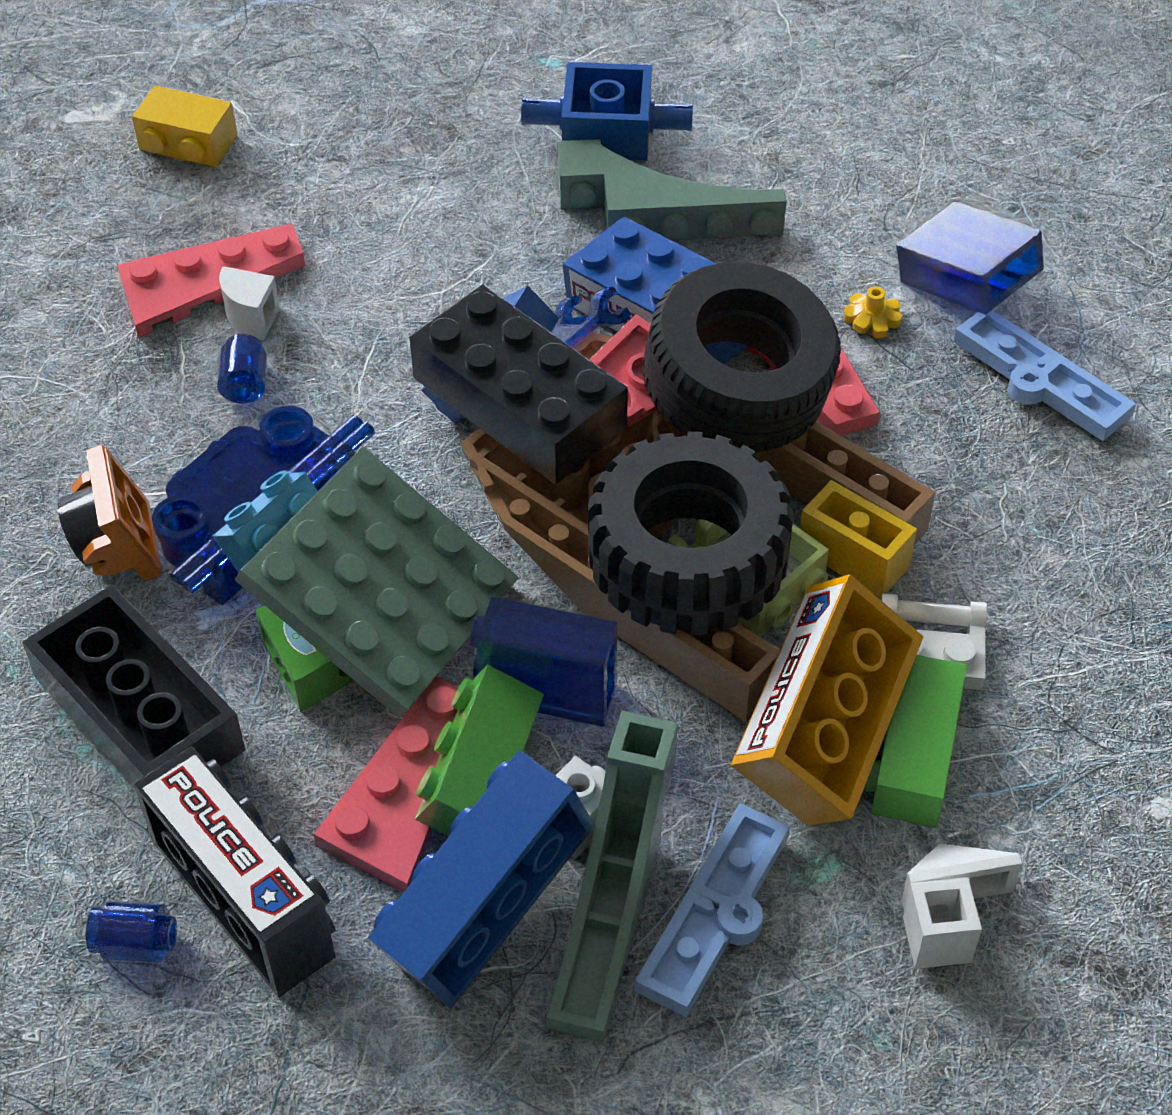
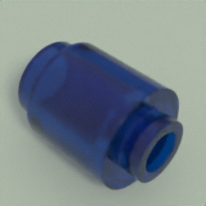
M236 334L231 336L222 346L219 355L217 388L221 396L226 400L238 404H247L257 401L263 396L266 384L267 353L259 339L249 334Z
M108 901L105 906H94L91 909L86 925V946L90 953H100L102 959L159 963L162 961L166 951L174 949L177 939L176 917L169 916L167 906L159 903Z

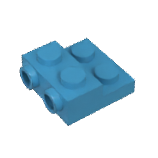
M281 471L271 476L261 485V490L263 491L261 495L251 503L245 502L237 506L225 516L224 521L226 525L214 534L213 538L238 573L318 492L305 472L288 474L287 471Z

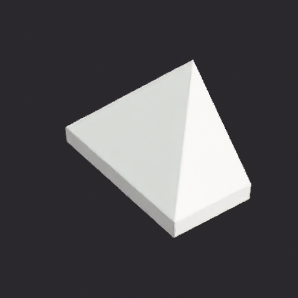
M939 843L908 872L901 900L903 908L905 910L911 883L969 877L974 899L1014 892L1022 866L1019 853Z

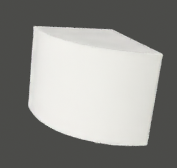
M223 266L219 279L226 316L230 325L244 336L264 341L280 310L275 277Z

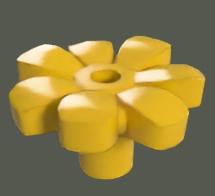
M873 286L867 290L866 296L856 293L850 297L849 305L844 307L843 318L846 323L853 324L852 329L856 332L865 334L871 328L874 338L887 337L889 328L900 326L902 322L901 305L897 299L885 300V290L881 287Z

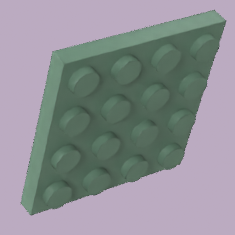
M362 446L240 570L235 581L398 718H401L519 577Z

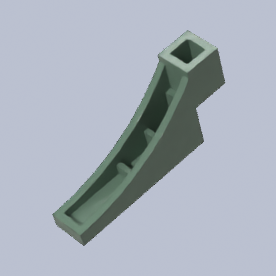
M600 139L557 141V167L561 209L604 207L606 230L622 217H626L669 240L784 234L787 202L784 189H743L692 182L638 165L602 146Z
M621 711L607 756L604 783L581 890L559 975L546 1016L547 1029L604 1043L661 843L662 806L676 761L677 722Z

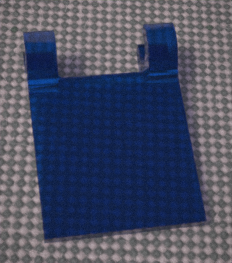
M614 286L598 290L593 295L589 313L585 316L572 317L573 308L582 301L578 295L561 300L556 307L555 314L560 319L551 333L573 348L598 326L608 327L626 322L631 316V312L627 307L618 309L613 314L609 311L608 301L618 293Z

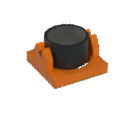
M101 444L86 450L89 471L82 473L72 484V494L62 497L58 501L60 523L71 549L85 567L93 568L95 575H115L133 567L145 582L161 576L162 568L149 500L106 446L104 447Z

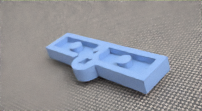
M987 306L983 307L956 329L954 343L1010 379L1008 385L1009 395L1021 404L1031 405L1043 401L1101 441L1107 439L1133 416L1136 406L1135 402Z
M739 803L635 980L634 992L687 1018L728 944L747 945L755 941L760 935L763 924V910L759 902L754 898L789 838V825Z

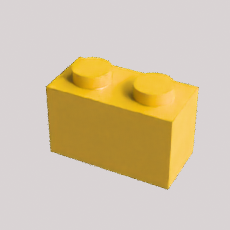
M157 85L153 86L132 115L139 150L212 167L218 166L238 136L232 102Z
M830 480L802 510L800 524L801 530L829 549L827 567L843 576L852 575L869 591L880 598L882 593L886 594L910 567L917 528L833 480Z

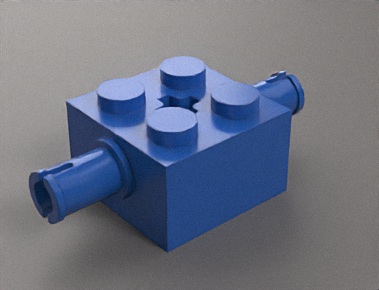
M567 62L564 95H561L560 100L528 99L523 97L521 124L559 126L560 130H562V141L600 139L602 146L630 161H648L649 133H654V129L688 130V132H692L693 103H655V99H651L652 65Z

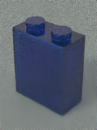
M956 201L896 244L901 283L985 315L1044 270L1041 230Z
M491 596L485 616L477 615L472 626L470 646L477 648L473 665V678L488 664L543 693L544 696L537 713L604 727L617 686L618 622Z

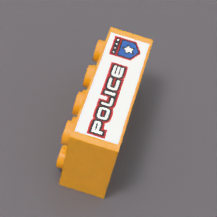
M850 574L807 587L730 766L808 826L852 819L924 636Z

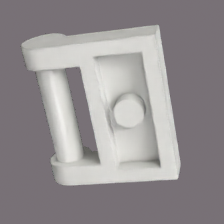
M882 593L881 601L905 621L967 627V634L915 629L924 636L917 655L966 664L967 669L963 689L983 690L985 682L987 603L970 601L969 606L905 601L898 600V595Z

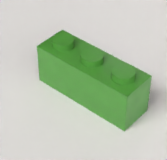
M916 655L880 746L884 748L882 760L875 759L865 784L864 791L875 793L871 814L937 828L946 789L967 669L966 664Z
M488 664L473 681L465 678L457 689L451 703V707L457 709L453 723L450 721L446 723L434 746V751L440 753L435 767L430 766L417 788L416 796L421 798L422 802L415 820L449 837L453 821L465 808L473 807L487 790V782L493 771L505 761L510 762L518 750L524 751L544 694Z

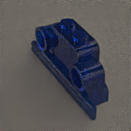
M281 406L270 410L262 417L259 423V431L250 426H239L229 430L220 439L214 440L202 454L172 476L166 486L167 498L156 506L152 514V524L155 534L160 540L163 555L170 564L176 567L170 573V578L192 594L202 586L206 595L223 606L243 588L235 581L238 571L213 538V535L226 525L224 521L225 516L237 506L245 502L251 503L263 493L261 485L271 476L281 471H287L288 474L305 472L317 491H319L354 456L355 451L375 434L373 426L368 422H363L358 416L352 415L332 434L328 435L314 426L313 419L306 410L296 406Z

